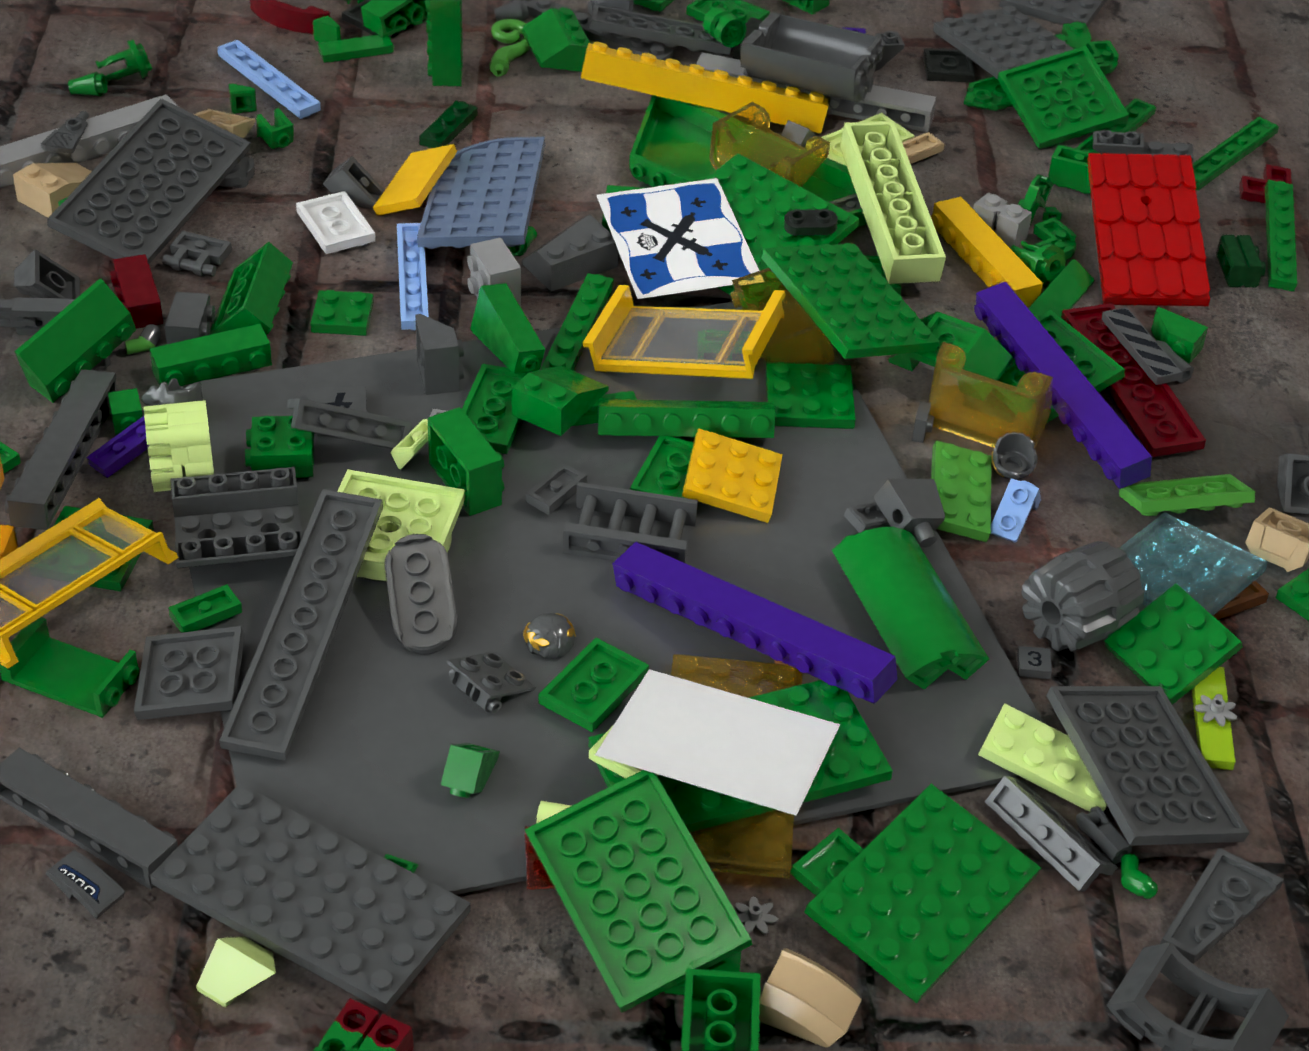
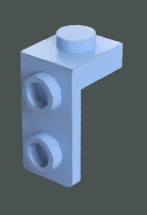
M1011 478L991 523V534L1017 542L1031 509L1037 510L1041 501L1039 488L1030 482Z

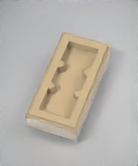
M929 132L902 142L910 164L944 151L945 145Z

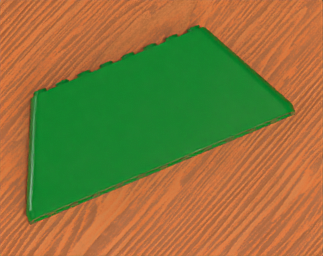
M652 95L630 153L629 168L631 174L637 180L652 187L704 180L739 153L828 202L856 194L848 168L841 163L714 109ZM862 208L849 212L859 218L858 227L867 225Z

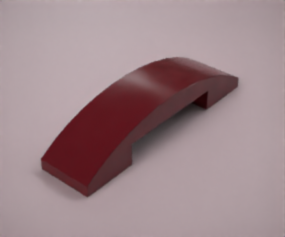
M250 0L251 10L258 17L272 25L294 32L314 34L313 20L325 16L330 17L329 11L313 6L302 9L277 0Z

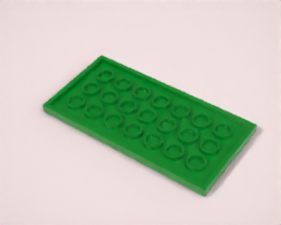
M818 680L749 697L750 699L840 724L803 803L892 779V768L847 691L828 685L823 680ZM605 733L590 736L588 740L589 749H591ZM596 763L607 788L625 779ZM658 776L659 781L689 832L776 810L666 776Z

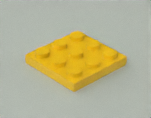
M698 428L682 497L698 500V502L768 523L772 515L783 454Z

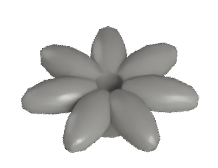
M1216 694L1213 700L1205 695H1201L1203 704L1194 707L1196 711L1205 713L1203 721L1206 723L1215 718L1217 724L1223 727L1226 724L1225 719L1237 720V715L1231 712L1236 704L1233 702L1225 703L1221 694Z
M753 896L750 898L749 907L742 903L735 904V908L741 913L738 914V917L742 924L745 923L744 927L748 934L753 931L755 926L759 932L767 934L768 927L766 924H776L778 922L776 916L768 914L773 908L772 903H766L761 906L757 898Z

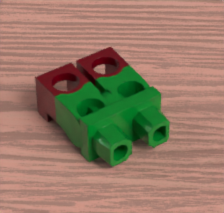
M349 998L319 1046L313 1051H412L414 1049L412 1027L385 1014H382L379 1018V1011ZM357 1014L362 1015L366 1021L357 1018ZM389 1029L397 1032L398 1036L389 1033Z

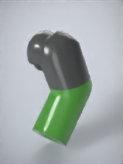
M154 324L147 325L139 338L124 341L127 355L149 351V348L155 347L161 337L160 328Z

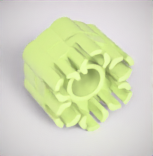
M206 400L144 406L147 445H149L148 455L151 456L149 463L150 470H152L151 480L154 492L171 491L172 478L214 475Z

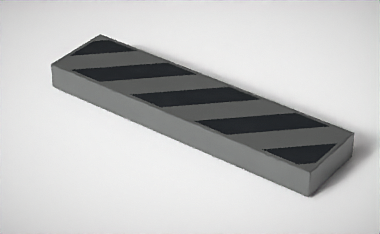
M1128 307L1103 312L1102 321L1155 385L1181 379L1182 371Z

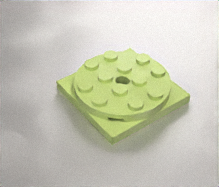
M347 469L337 492L377 498L383 501V510L357 577L387 582L385 573L386 555L399 539L407 535H428L438 543L440 542L445 547L446 552H448L452 540V531L466 499L465 489Z

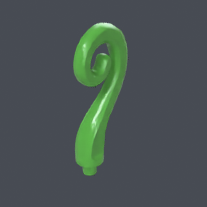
M500 20L495 22L491 28L493 38L505 44L515 43L519 40L520 34L523 36L520 42L500 48L493 54L490 70L497 77H501L508 72L509 64L512 60L531 49L522 32V27L526 23L520 20ZM511 30L512 32L506 33L502 31Z

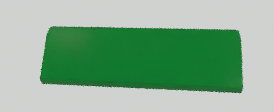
M1072 259L1028 309L1036 318L1049 310H1052L1061 317L1062 310L1072 309L1092 286L1095 279L1078 261Z

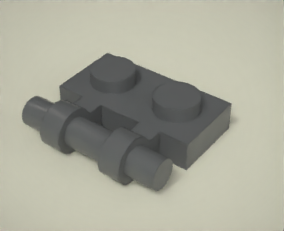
M182 231L170 245L171 254L174 256L165 254L162 263L163 265L171 266L173 270L193 271L195 275L202 277L205 275L214 276L216 274V266L210 264L221 265L232 251L231 242Z

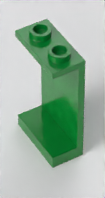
M42 617L23 628L10 642L19 662L8 669L0 664V674L3 681L102 718L112 707L118 704L122 694L130 685L137 681L140 673L136 651L129 650L120 662L113 661L50 638L47 621Z

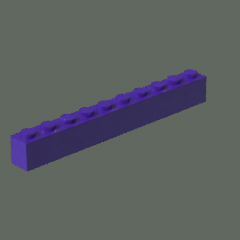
M1006 281L977 292L976 305L974 306L977 318L980 321H984L988 326L990 334L996 337L1002 346L1013 356L1018 369L1026 373L1032 386L1035 389L1038 388L1043 394L1047 405L1052 406L1058 413L1061 422L1069 426L1077 442H1082L1088 450L1090 458L1099 463L1103 468L1106 478L1112 480L1119 489H1122L1150 477L1152 456Z
M635 542L612 563L616 586L621 590L639 596L649 603L663 607L673 614L685 617L697 625L709 628L723 637L731 638L750 649L766 654L776 661L790 665L802 673H807L823 680L828 685L836 686L857 698H862L875 704L897 681L896 656L638 542Z

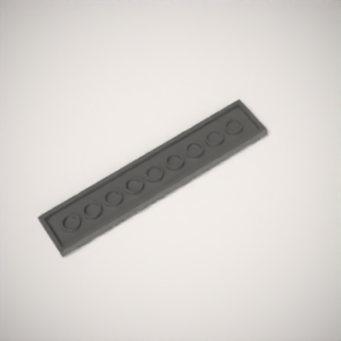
M322 489L220 737L221 749L287 760L383 510L382 499Z

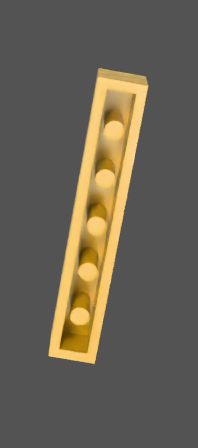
M961 196L934 203L931 219L935 229L971 267L973 272L984 281L987 287H992L1006 281L1027 308L1030 307L1041 295L1043 283Z

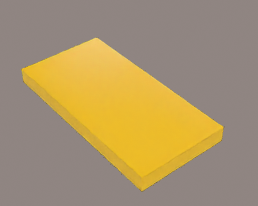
M451 144L411 153L373 206L376 215L420 207L456 155L457 149L455 145Z

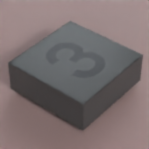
M1018 646V677L1050 679L1052 673L1050 649Z

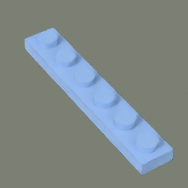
M239 40L217 47L219 57L298 118L309 117L311 114L321 111L320 102Z
M421 223L397 224L401 330H416V314L429 317L425 247H418L417 235Z

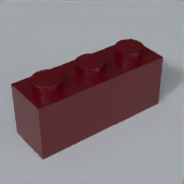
M146 254L113 259L114 270L109 271L111 284L114 287L115 295L131 313L136 329L150 324H163L161 301Z

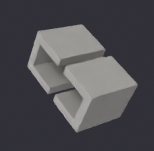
M987 193L974 203L973 210L992 230H994V226L996 227L995 233L1008 247L1012 245L1018 246L1022 240L1024 241L1028 238L1032 212L1017 204L1007 205L1008 201L991 193Z

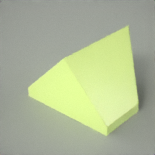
M246 937L218 938L196 986L197 991L226 1008L238 995L276 973L273 953Z

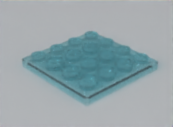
M1165 512L1120 547L1127 553V557L1138 568L1142 576L1140 580L1142 590L1145 591L1143 604L1148 606L1177 583L1212 616L1266 571L1268 562Z

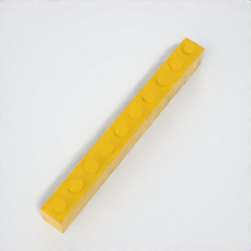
M601 42L588 43L581 79L781 125H786L789 120L810 129L812 132L820 134L822 132L829 105L828 98H824L825 96L821 93L810 92V94L802 93L800 89L791 86L786 87V89L776 87L777 85L770 81L754 82L748 76L739 75L737 78L729 76L727 72L722 70L711 72L704 70V67L696 64H691L690 66L681 65L675 59H666L664 61L656 59V56L649 53L638 55L633 54L627 48L619 47L616 50L608 48V45Z

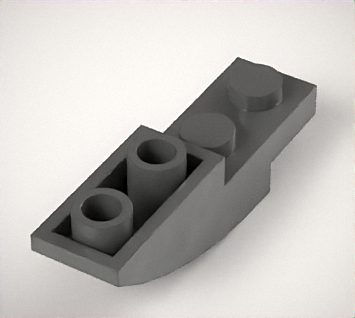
M1109 130L1093 132V149L1100 154L1191 155L1193 164V145L1171 144L1158 141L1144 142V134L1133 131L1126 133Z

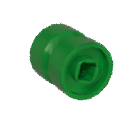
M723 6L713 7L704 17L703 28L705 32L725 47L733 48L739 45L745 38L747 32L745 22Z

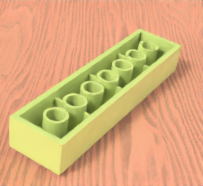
M895 122L844 123L840 149L888 283L940 281L946 256Z

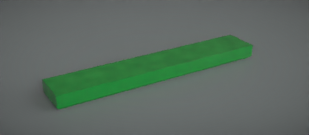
M1135 98L1125 106L1129 114L1127 122L1099 131L1134 132L1155 114L1156 107ZM1093 134L1075 149L1098 153L1093 149Z
M1257 117L1193 163L1196 190L1199 191L1276 135L1279 126L1261 117Z

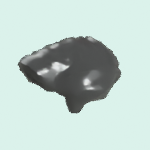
M176 378L171 379L168 385L166 382L161 383L159 388L152 385L142 395V402L150 406L203 400L200 382L197 385L184 387L179 386Z

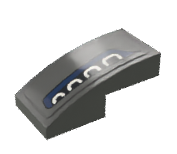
M75 850L46 871V875L69 899L74 896L95 919L121 900L125 894V891L107 873Z

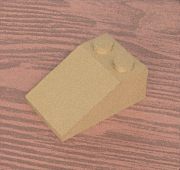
M32 163L13 174L17 201L49 218L59 207L58 202L68 197L92 171L77 163Z

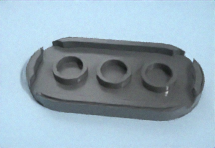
M425 534L407 535L395 543V546L391 551L389 550L385 558V573L392 626L397 640L405 649L418 654H431L445 648L453 640L458 628L449 558L445 547L440 542L438 543L436 540H433L432 537Z

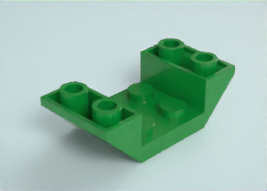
M937 311L920 319L940 341L936 351L891 355L888 359L889 363L912 372L919 362H923L958 376L961 391L985 400L1012 363L1013 356L986 329Z

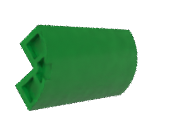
M894 526L873 528L855 535L846 536L840 544L832 549L833 554L892 655L896 656V662L907 680L922 689H926L947 669L967 680L990 660L912 533Z

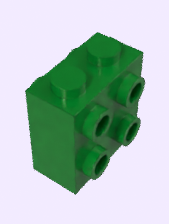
M293 416L252 417V429H246V445L251 447L250 449H245L246 467H251L252 471L295 467L296 478L313 477L314 433L292 429Z

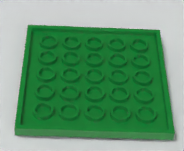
M739 153L704 179H718L763 278L762 281L717 288L755 310H759L768 302L774 290H783L785 288L762 260L761 256L764 249L800 247L801 245H836L859 226L858 217ZM795 209H828L833 211L838 217L837 230L829 235L795 236L785 231L784 217L788 212Z

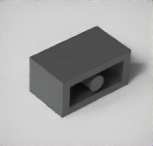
M176 292L165 324L167 344L210 335L209 323L214 322L215 306L210 304L209 294Z

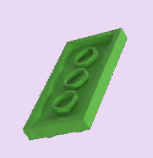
M936 440L932 448L931 479L935 480L945 513V520L937 529L987 542L991 534V455Z
M1231 474L1141 482L1119 489V496L1145 516H1156L1161 511L1185 513L1187 509L1192 508L1208 511L1214 510L1215 506L1223 505L1239 508L1243 506V503L1255 502V491Z

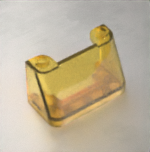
M751 102L713 123L710 162L714 169L717 170L739 153L802 187L828 157L830 142L815 136L807 141L805 148L770 130L769 113L760 105Z
M770 268L732 280L734 292L730 293L734 307H740L741 310L763 311L774 290H785L786 296L782 301L785 316L780 319L760 356L766 363L827 364L835 360L831 342ZM748 321L747 324L751 331L756 322Z
M943 342L937 354L928 403H931L930 415L935 416L933 426L995 447L998 439L1006 433H1024L1025 436L1033 440L1035 449L1051 414L1053 377L1038 372H1030L1023 375L1017 387L963 370L966 362L965 352L958 346Z

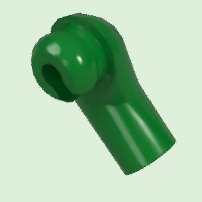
M1123 855L1121 857L1122 886L1137 896H1142L1145 899L1153 898L1158 892V885L1152 881L1150 876L1139 871L1138 857L1136 855Z

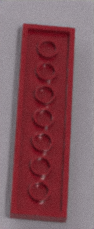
M1112 303L1062 310L1061 318L1125 369L1124 377L1106 389L1152 457L1204 449L1206 439L1167 383L1155 385L1102 321L1101 318L1104 311L1116 309Z

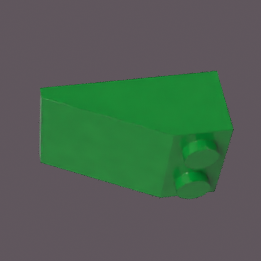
M561 365L529 372L512 387V415L562 436L598 399L609 391V386Z

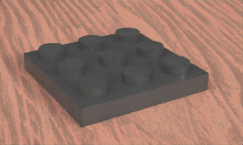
M242 626L147 636L134 707V714L137 720L232 710L238 694L245 637Z

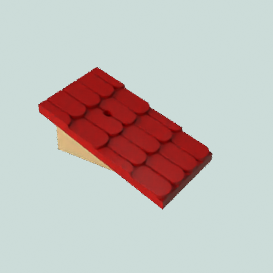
M1089 153L1087 164L1103 304L1209 306L1210 286L1205 263L1206 255L1199 220L1200 212L1191 155Z

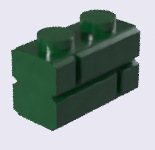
M1222 235L1220 237L1216 255L1227 285L1229 287H1241L1242 285L1244 287H1257L1260 278L1264 277L1266 270L1265 262L1259 259V247L1253 244L1250 235H1238L1237 237L1234 235Z

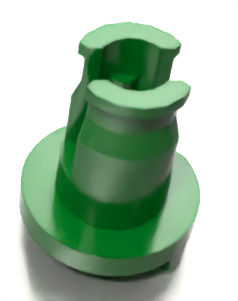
M133 39L127 41L129 49L113 54L103 61H95L97 68L100 69L124 60L127 68L106 75L107 84L108 81L118 80L139 72L142 79L148 77V72L153 70L141 43L135 44Z
M1022 240L1021 246L1023 249L1015 245L1010 247L1043 283L1042 286H1049L1065 268V252L1055 244L1048 243L1040 248L1035 245H1028L1027 242Z

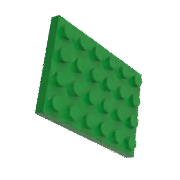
M854 243L823 244L818 246L801 245L800 247L764 249L761 256L762 260L844 359L937 350L940 341Z
M642 770L525 829L526 836L621 1013L685 980L686 968L706 970L752 945L751 937L655 773Z
M931 783L807 904L804 913L917 1004L1033 881L1041 867Z

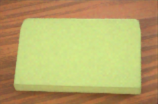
M423 419L390 452L399 469H402L428 443V419Z

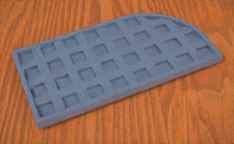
M545 137L499 138L480 142L457 151L429 194L417 235L418 247H427L429 249L444 246L464 248L473 243L500 237L506 246L509 247L525 244L545 150Z

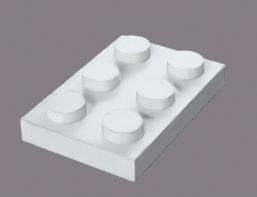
M345 191L296 203L298 215L325 254L336 253L340 250L375 242V232Z

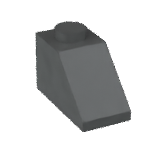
M353 156L333 169L323 183L331 194L345 191L355 206L373 209V206L385 191Z

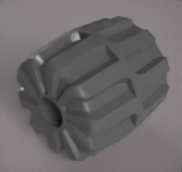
M1092 542L1054 557L1031 573L1029 579L1024 582L1021 591L1022 597L1027 600L1022 607L1024 617L1035 623L1033 633L1038 639L1046 637L1051 641V649L1062 651L1069 648L1071 652L1109 637L1138 615L1140 612L1138 606L1143 603L1145 593L1142 590L1140 580L1142 576L1138 568L1127 557V553L1121 548H1114L1108 542Z

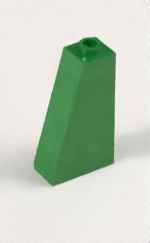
M507 283L481 286L470 327L472 333L513 374L540 370L545 348Z

